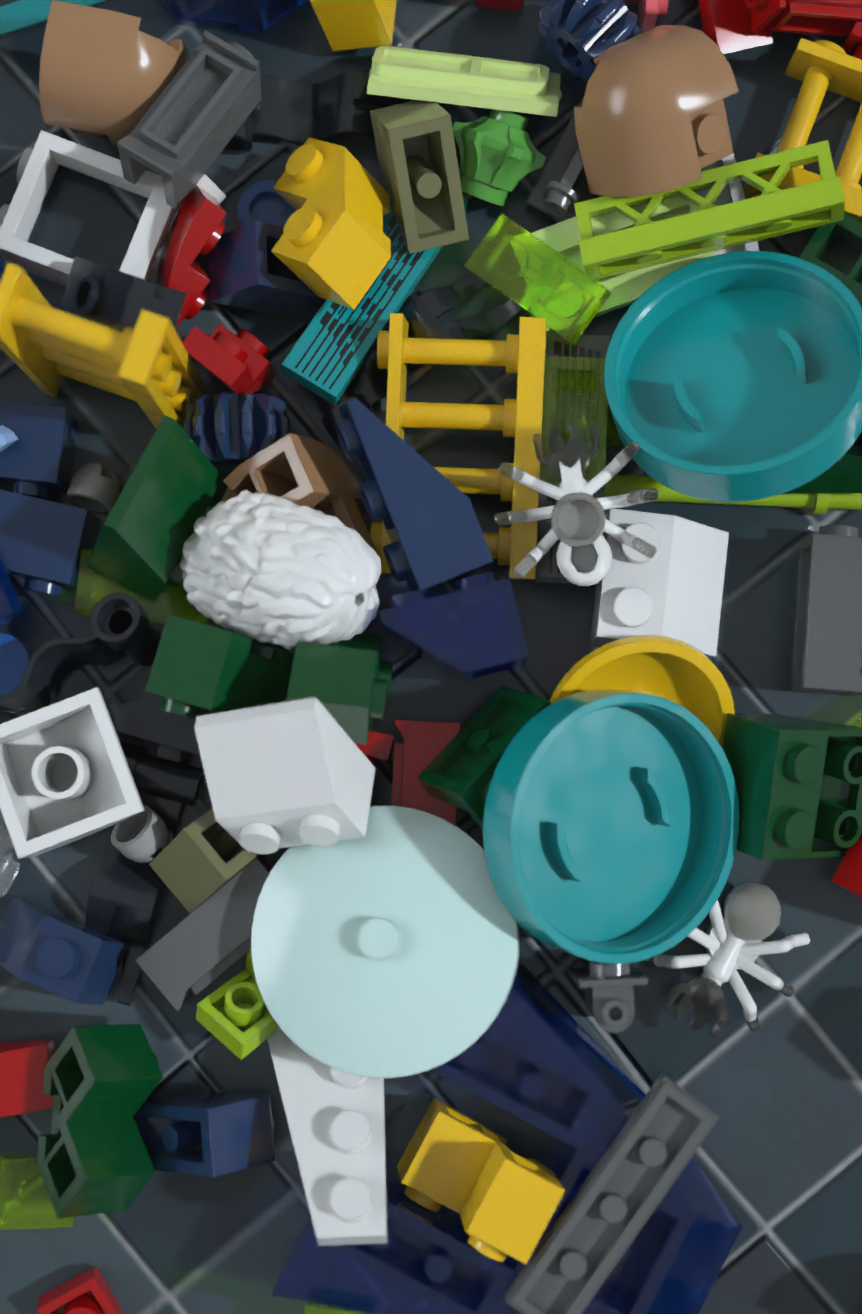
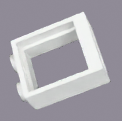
M41 130L34 148L28 147L19 160L16 172V180L19 184L10 205L4 204L0 208V255L7 264L19 266L26 272L63 286L67 285L74 259L27 242L58 166L62 165L149 198L119 271L156 283L164 244L182 206L181 204L176 210L166 204L162 176L145 170L134 185L124 179L119 159Z

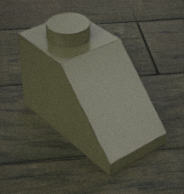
M413 100L371 110L370 115L380 172L387 193L390 195V203L406 251L412 254L469 240L450 114L437 102Z
M212 808L183 829L149 865L191 914L247 865L263 854L247 852L216 821Z

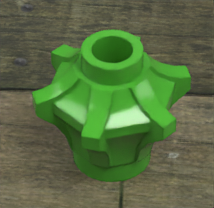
M492 109L489 117L483 116L473 122H454L452 129L461 157L459 172L462 173L460 182L463 192L487 202L503 206L508 192H512L521 179L527 174L544 167L547 156L538 151L530 139L529 132L524 131L529 118L512 111Z

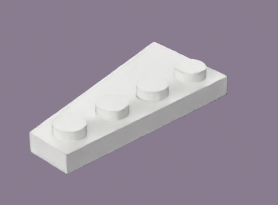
M279 1027L267 1040L318 1246L387 1243L384 1078L358 1076L323 1064L298 1047Z

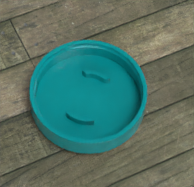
M740 251L719 254L697 260L666 275L641 294L630 306L615 329L607 350L604 370L605 390L614 422L624 447L638 466L662 485L679 493L709 501L746 502L765 499L796 489L815 479L842 458L862 432V307L852 292L828 271L806 260L782 253Z
M590 690L567 696L552 703L528 721L506 748L496 767L489 786L483 817L484 853L493 886L509 914L523 929L543 943L581 958L606 964H625L646 960L667 951L686 938L703 921L718 900L733 865L739 835V802L734 776L723 749L707 726L693 713L671 700L656 695L619 690Z

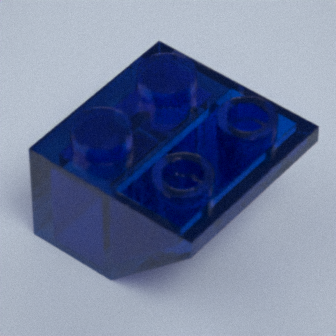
M483 573L454 582V593L433 598L430 597L428 588L395 595L390 598L392 608L380 611L386 637L461 682L523 667L529 658L510 579L494 582L492 573Z

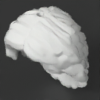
M248 490L240 492L238 497L219 502L213 509L207 512L206 517L198 518L194 524V533L184 543L182 550L184 557L180 561L179 566L183 571V587L188 592L187 600L199 612L203 613V616L213 619L215 624L222 625L225 629L232 630L239 635H245L262 643L268 642L272 645H280L286 649L296 648L297 641L325 645L343 640H351L354 635L361 634L376 617L380 602L375 585L381 574V559L356 530L346 527L335 516L325 515L322 511L314 510L308 506H299L286 498L267 493H251Z

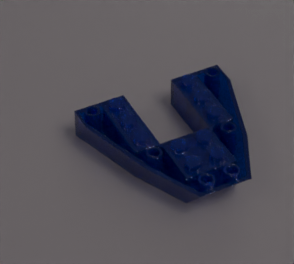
M519 960L508 998L488 1030L463 1053L440 1066L430 1069L566 1143L552 1169V1172L556 1174L564 1187L565 1192L530 1258L646 1096ZM693 1156L582 1314H699L742 1229V1225ZM386 1183L387 1243L318 1246L310 1214L277 1276L272 1296L376 1314H522L505 1302V1293L526 1264L509 1255L505 1257L503 1262L487 1257L469 1244L470 1234L466 1233L463 1224L439 1211H431L417 1204L404 1192Z

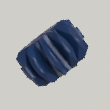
M547 0L548 3L539 11L541 21L538 24L540 34L547 40L546 49L557 57L559 66H564L571 72L574 80H584L586 84L597 67L594 62L596 57L611 46L643 33L636 25L638 21L637 14L628 10L624 0Z
M222 393L221 395H203L201 398H194L185 404V420H182V428L213 466L233 467L239 466L244 461L289 434L290 421L287 417L285 402L276 396H266L264 393Z

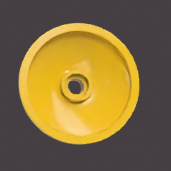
M659 635L630 636L595 649L578 661L565 674L550 698V703L552 704L567 696L590 690H619L656 695L671 700L693 713L707 726L721 748H723L727 713L735 714L731 691L715 664L692 645L678 639Z

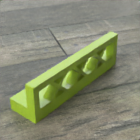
M828 140L702 171V179L657 194L637 197L602 196L574 203L581 237L578 243L582 263L590 281L844 220L845 200L840 176L836 177ZM818 162L822 181L785 190L778 188L790 168ZM775 172L769 182L759 177ZM743 180L762 192L757 197L720 206L714 204L726 184ZM711 188L705 198L695 193ZM681 196L699 207L696 212L655 222L651 220L663 199ZM648 204L642 214L632 209V207ZM617 211L635 222L631 228L594 236L591 218Z

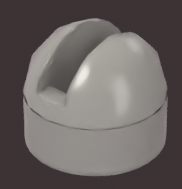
M86 463L78 468L72 477L66 493V499L80 508L88 509L90 512L109 515L120 496L121 482L116 471L112 468H108L101 475V463Z
M143 805L145 811L117 823L111 833L112 845L125 857L138 863L151 862L155 858L153 854L159 847L164 849L169 842V832L166 824L147 805Z

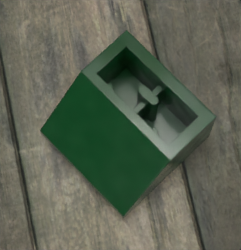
M727 713L722 749L730 764L738 794L739 835L736 850L760 860L844 857L848 848L858 841L862 833V727L777 714Z

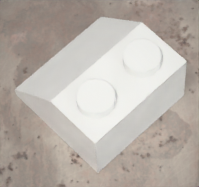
M610 509L605 516L607 520L655 547V551L648 558L603 532V536L611 547L612 559L606 576L601 580L600 585H596L590 644L605 645L630 636L659 635L681 640L697 648L707 657L715 658L729 532L675 515Z
M98 687L0 724V809L18 859L46 853L95 834L145 811L101 690Z
M316 697L196 717L194 729L215 819L247 852L270 854L276 852L278 848L309 844L326 847L332 846L340 840L364 838L366 836L375 767Z

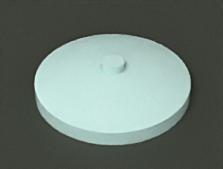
M371 806L366 836L364 838L340 840L336 844L326 847L310 844L289 847L275 864L264 883L254 912L251 931L253 969L258 988L272 1017L282 1031L308 1055L339 1071L372 1078L409 1076L433 1069L460 1055L472 1046L497 1018L508 998L517 970L519 926L501 902L493 886L484 850L469 835L448 821L424 811L399 806Z

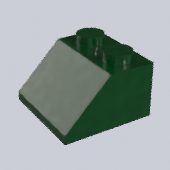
M166 415L163 417L105 520L87 564L89 568L153 602H156L165 584L178 589L183 580V571L179 564L184 557L182 551L184 543L193 534L196 520L200 517H206L207 512L220 502L213 498V495L223 476L176 420Z

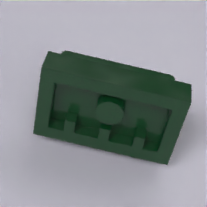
M502 686L417 779L431 796L468 811L483 831L486 798L492 777L502 755L516 734L536 714L551 705L550 701Z

